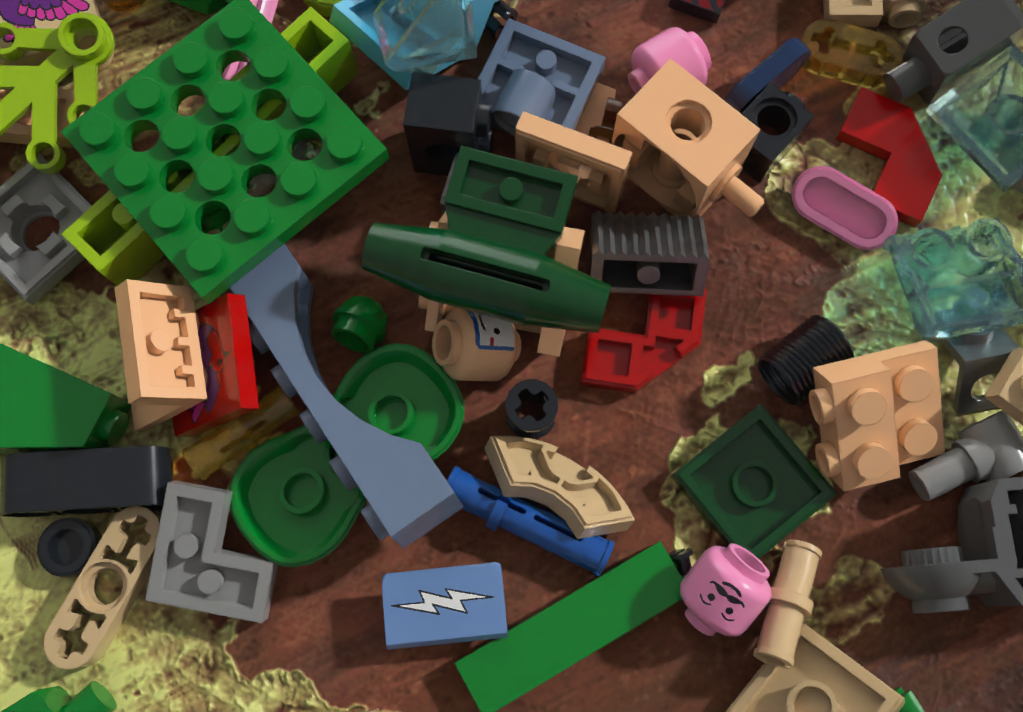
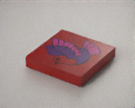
M226 293L210 304H206L196 310L200 322L198 336L202 364L207 372V399L172 417L174 437H193L259 409L245 295Z

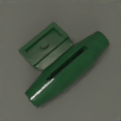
M462 145L444 200L449 229L374 223L367 235L362 255L363 270L428 300L523 326L599 333L611 285L545 256L562 239L577 186V175Z

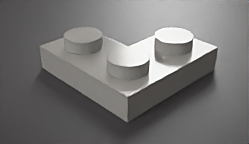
M177 480L167 483L145 601L263 623L268 619L278 564L269 561L265 557L222 549L233 491Z

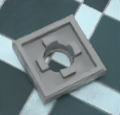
M39 153V155H38V162H39L40 164L49 163V162ZM29 162L0 186V275L25 301L34 305L85 259L61 234L92 205L59 172L43 174L31 166ZM42 217L57 219L60 224L58 235L53 231L45 242L36 246L39 250H30L25 240V234L30 224Z

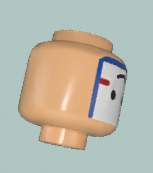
M454 308L445 316L444 320L437 324L432 338V350L436 362L454 380L499 381L510 372L514 362L519 358L521 338L512 322L461 308Z

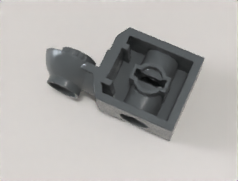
M1023 477L1001 478L965 487L957 507V537L959 546L901 551V567L880 569L888 584L899 595L910 601L912 613L971 609L969 596L977 595L986 607L1023 606Z

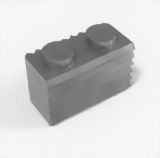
M597 210L591 217L588 254L589 276L611 285L610 293L702 297L710 261L704 219L699 214L694 218H691L688 214L681 218L677 213L673 216H668L664 213L658 217L654 212L649 216H646L643 212L636 216L632 211L624 215L621 211L616 214H612L610 211L602 214Z

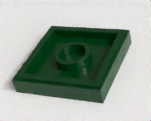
M762 404L758 405L671 475V478L727 546L732 543L737 544L750 551L758 559L838 494Z

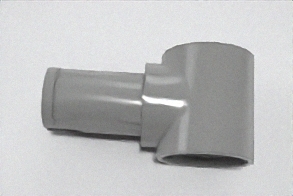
M1004 411L997 412L956 433L959 439L951 444L950 451L909 471L908 476L917 494L926 502L969 481L978 484L982 481L988 482L1008 478L1023 471V436L1011 416Z

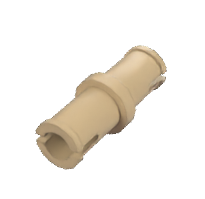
M789 539L783 544V553L774 586L771 587L772 597L766 605L768 608L757 648L753 652L754 657L775 667L785 669L793 667L794 655L803 620L810 618L812 615L814 603L809 597L818 562L822 557V551L810 543Z

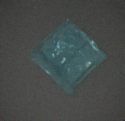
M982 218L974 221L969 227L960 228L959 225L945 231L937 228H924L917 231L913 236L906 234L901 238L900 234L892 235L884 241L882 247L892 257L898 279L909 304L915 328L922 340L952 338L1023 324V258L1012 246L1011 233L1000 222L999 218Z

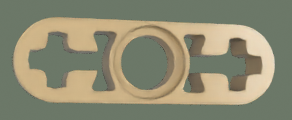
M132 506L123 509L113 518L45 633L43 642L44 652L54 666L61 669L84 668L95 664L103 657L150 576L161 520L160 512L141 506ZM148 520L144 530L151 535L147 544L136 543L126 559L137 560L136 567L133 568L124 561L112 560L111 556L114 552L127 554L134 543V536L128 533L130 526L133 523L143 525ZM113 569L121 576L123 589L120 596L114 602L104 604L95 595V582L101 573ZM83 606L92 613L104 614L106 616L104 622L102 620H89L82 632L81 639L88 643L86 650L70 654L73 643L66 638L68 631L81 630L91 616L88 613H81V607Z

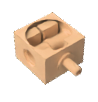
M670 58L617 113L611 144L632 152L627 178L672 215L677 213L681 218L686 214L691 218L698 214L702 216L712 203L717 201L722 195L749 217L754 216L764 204V199L737 178L761 129Z

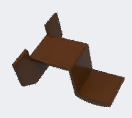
M608 97L601 126L591 127L589 136L598 139V136L612 139L617 113L622 109L624 101Z

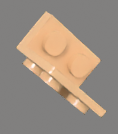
M127 279L115 287L128 404H131L134 429L136 431H147L206 400L207 372L202 364L198 336L200 322L194 307L192 287Z

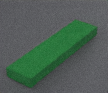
M659 541L508 631V638L494 639L454 664L480 712H495L682 600L680 596V583L683 578L663 544Z

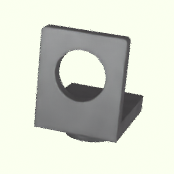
M984 307L930 317L929 328L959 364L953 409L957 414L997 407L986 399L985 395H972V387L980 378L989 374H998L1012 349L1020 347Z

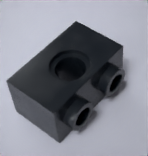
M412 72L403 127L415 172L448 176L456 153H459L461 145L489 153L492 152L493 128H490L492 104L483 102L480 79Z

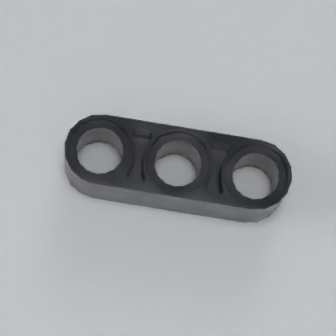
M130 446L2 456L0 516L49 517L116 513L132 506L162 510L167 483L173 481L174 450L162 446Z

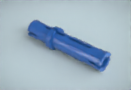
M458 466L454 467L447 480L448 484L464 506L462 510L487 521L486 528L496 532L498 527L541 547L545 551L593 572V575L597 577L603 572L612 553L614 541L600 536L577 539L566 521L560 516L554 515L519 497H504L500 488L461 470Z

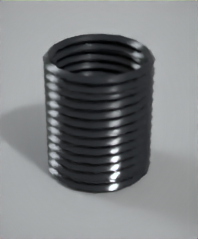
M811 315L804 323H801L800 326H797L796 329L788 333L782 340L775 343L773 347H770V350H766L762 356H759L757 365L763 379L778 397L790 405L800 406L801 402L809 398V392L815 389L813 367L854 358V352L849 340L833 322L820 315Z

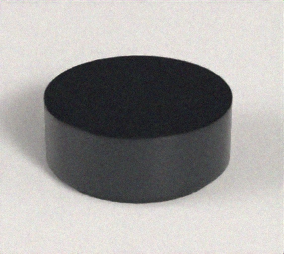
M77 518L56 520L43 531L37 545L39 562L52 575L79 577L101 540L102 535L94 524L86 520Z

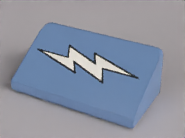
M493 562L383 574L382 597L387 650L508 638L504 585L500 563Z

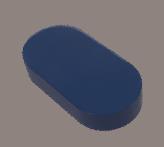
M799 38L789 39L743 77L723 100L742 114L770 82L780 89L791 80L807 62L812 51Z

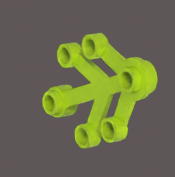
M90 13L71 14L62 20L58 28H16L8 22H0V39L5 35L15 36L14 43L10 47L0 48V58L2 60L15 61L21 58L26 51L54 52L39 66L0 65V90H12L0 101V136L32 108V141L26 148V159L31 166L43 174H55L66 163V154L63 148L57 144L58 83L73 70L75 102L70 105L67 111V120L71 124L79 118L81 113L88 111L98 103V67L109 60L115 48V38L108 24L99 16ZM93 36L96 38L95 44L89 49H79V42L84 37ZM45 148H53L54 158L49 163L40 164L38 162L40 151Z

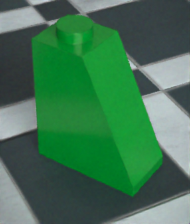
M0 343V456L14 453L110 448L111 445H115L123 437L129 424L128 413L131 409V404L110 392Z

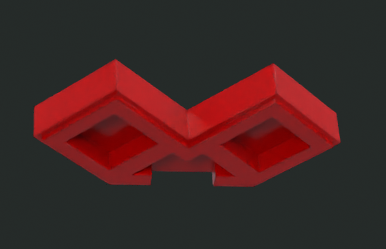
M861 87L854 98L836 139L885 160L872 191L887 199L894 206L898 215V221L916 228L926 214L942 174L912 108Z
M704 290L702 297L648 294L643 335L599 329V333L588 332L580 385L636 394L685 358L701 344L707 290Z

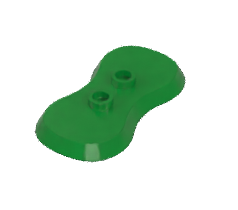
M393 343L381 346L360 357L347 371L333 395L336 401L362 421L390 435L421 443L432 460L438 458L451 446L460 432L464 420L465 404L455 380L444 372L443 367L436 362L434 357L422 349L409 344ZM305 424L290 432L269 439L253 449L236 469L229 490L233 491L230 511L242 535L259 554L269 561L285 567L308 565L333 552L347 536L360 510L367 502L358 486L349 491L333 470L329 461L338 456L329 440L326 439L319 444Z

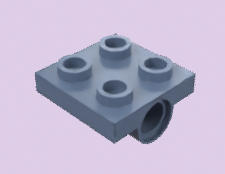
M508 18L478 78L481 80L483 102L492 104L490 127L515 137L516 125L524 111L575 130L603 72L606 57Z

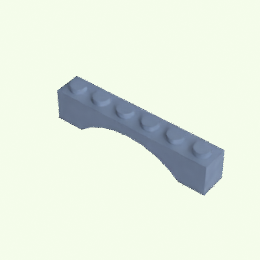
M283 244L222 295L226 293L245 295L247 314L251 319L249 322L251 341L262 355L271 350L279 364L272 368L271 372L287 396L292 398L299 394L308 409L299 414L314 439L319 444L328 439L338 456L329 462L341 482L349 491L357 486L362 491L369 504L360 511L373 532L380 540L390 535L404 549L464 506L421 443L390 435L362 421L332 396L319 371L311 341L310 312L314 287L287 246Z

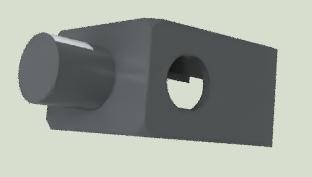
M963 0L913 35L900 61V65L883 76L887 91L897 102H902L918 92L925 103L932 105L995 71L1001 66L1023 35V12L1014 0Z

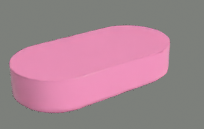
M828 166L809 168L798 176L793 185L792 201L798 213L855 248L862 250L878 249L886 245L896 233L898 215L894 206L884 197L834 168Z

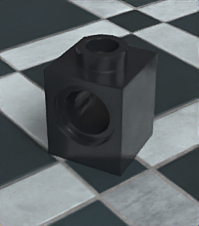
M772 82L745 109L742 115L758 128H760L759 125L773 127L779 135H769L760 130L742 166V170L761 183L797 144L814 117L812 113L806 110L803 102L797 96L790 92H783Z

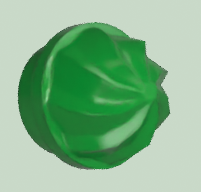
M353 296L336 308L332 315L334 326L331 330V336L340 345L358 353L373 351L375 344L383 342L387 334V314L382 310L381 304L371 297Z

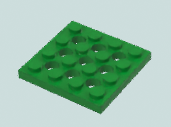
M233 0L61 131L208 304L213 302L390 159L386 147L250 0ZM238 61L250 64L248 73L242 79L228 81L222 78L223 72L228 65ZM198 95L205 98L204 106L198 113L191 116L178 114L179 105L187 97ZM269 100H281L286 103L282 115L274 120L267 121L257 117L260 106ZM146 130H156L159 132V139L154 147L144 152L133 151V142L141 132ZM234 134L241 138L239 147L232 154L216 156L212 153L214 143L221 136ZM312 138L322 143L320 153L311 160L301 161L292 157L294 147L304 139ZM183 169L194 171V180L188 189L178 193L167 191V182L172 174ZM260 174H271L277 177L276 186L270 194L263 197L248 195V185L254 177ZM214 210L230 212V222L222 232L217 234L203 233L202 223L210 212Z

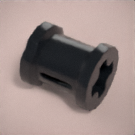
M527 379L517 383L509 391L506 398L507 423L511 431L517 436L538 440L546 436L553 429L554 420L558 412V398L554 390L547 383L537 379ZM527 400L531 405L542 402L544 404L542 406V419L536 421L531 415L521 419V402Z

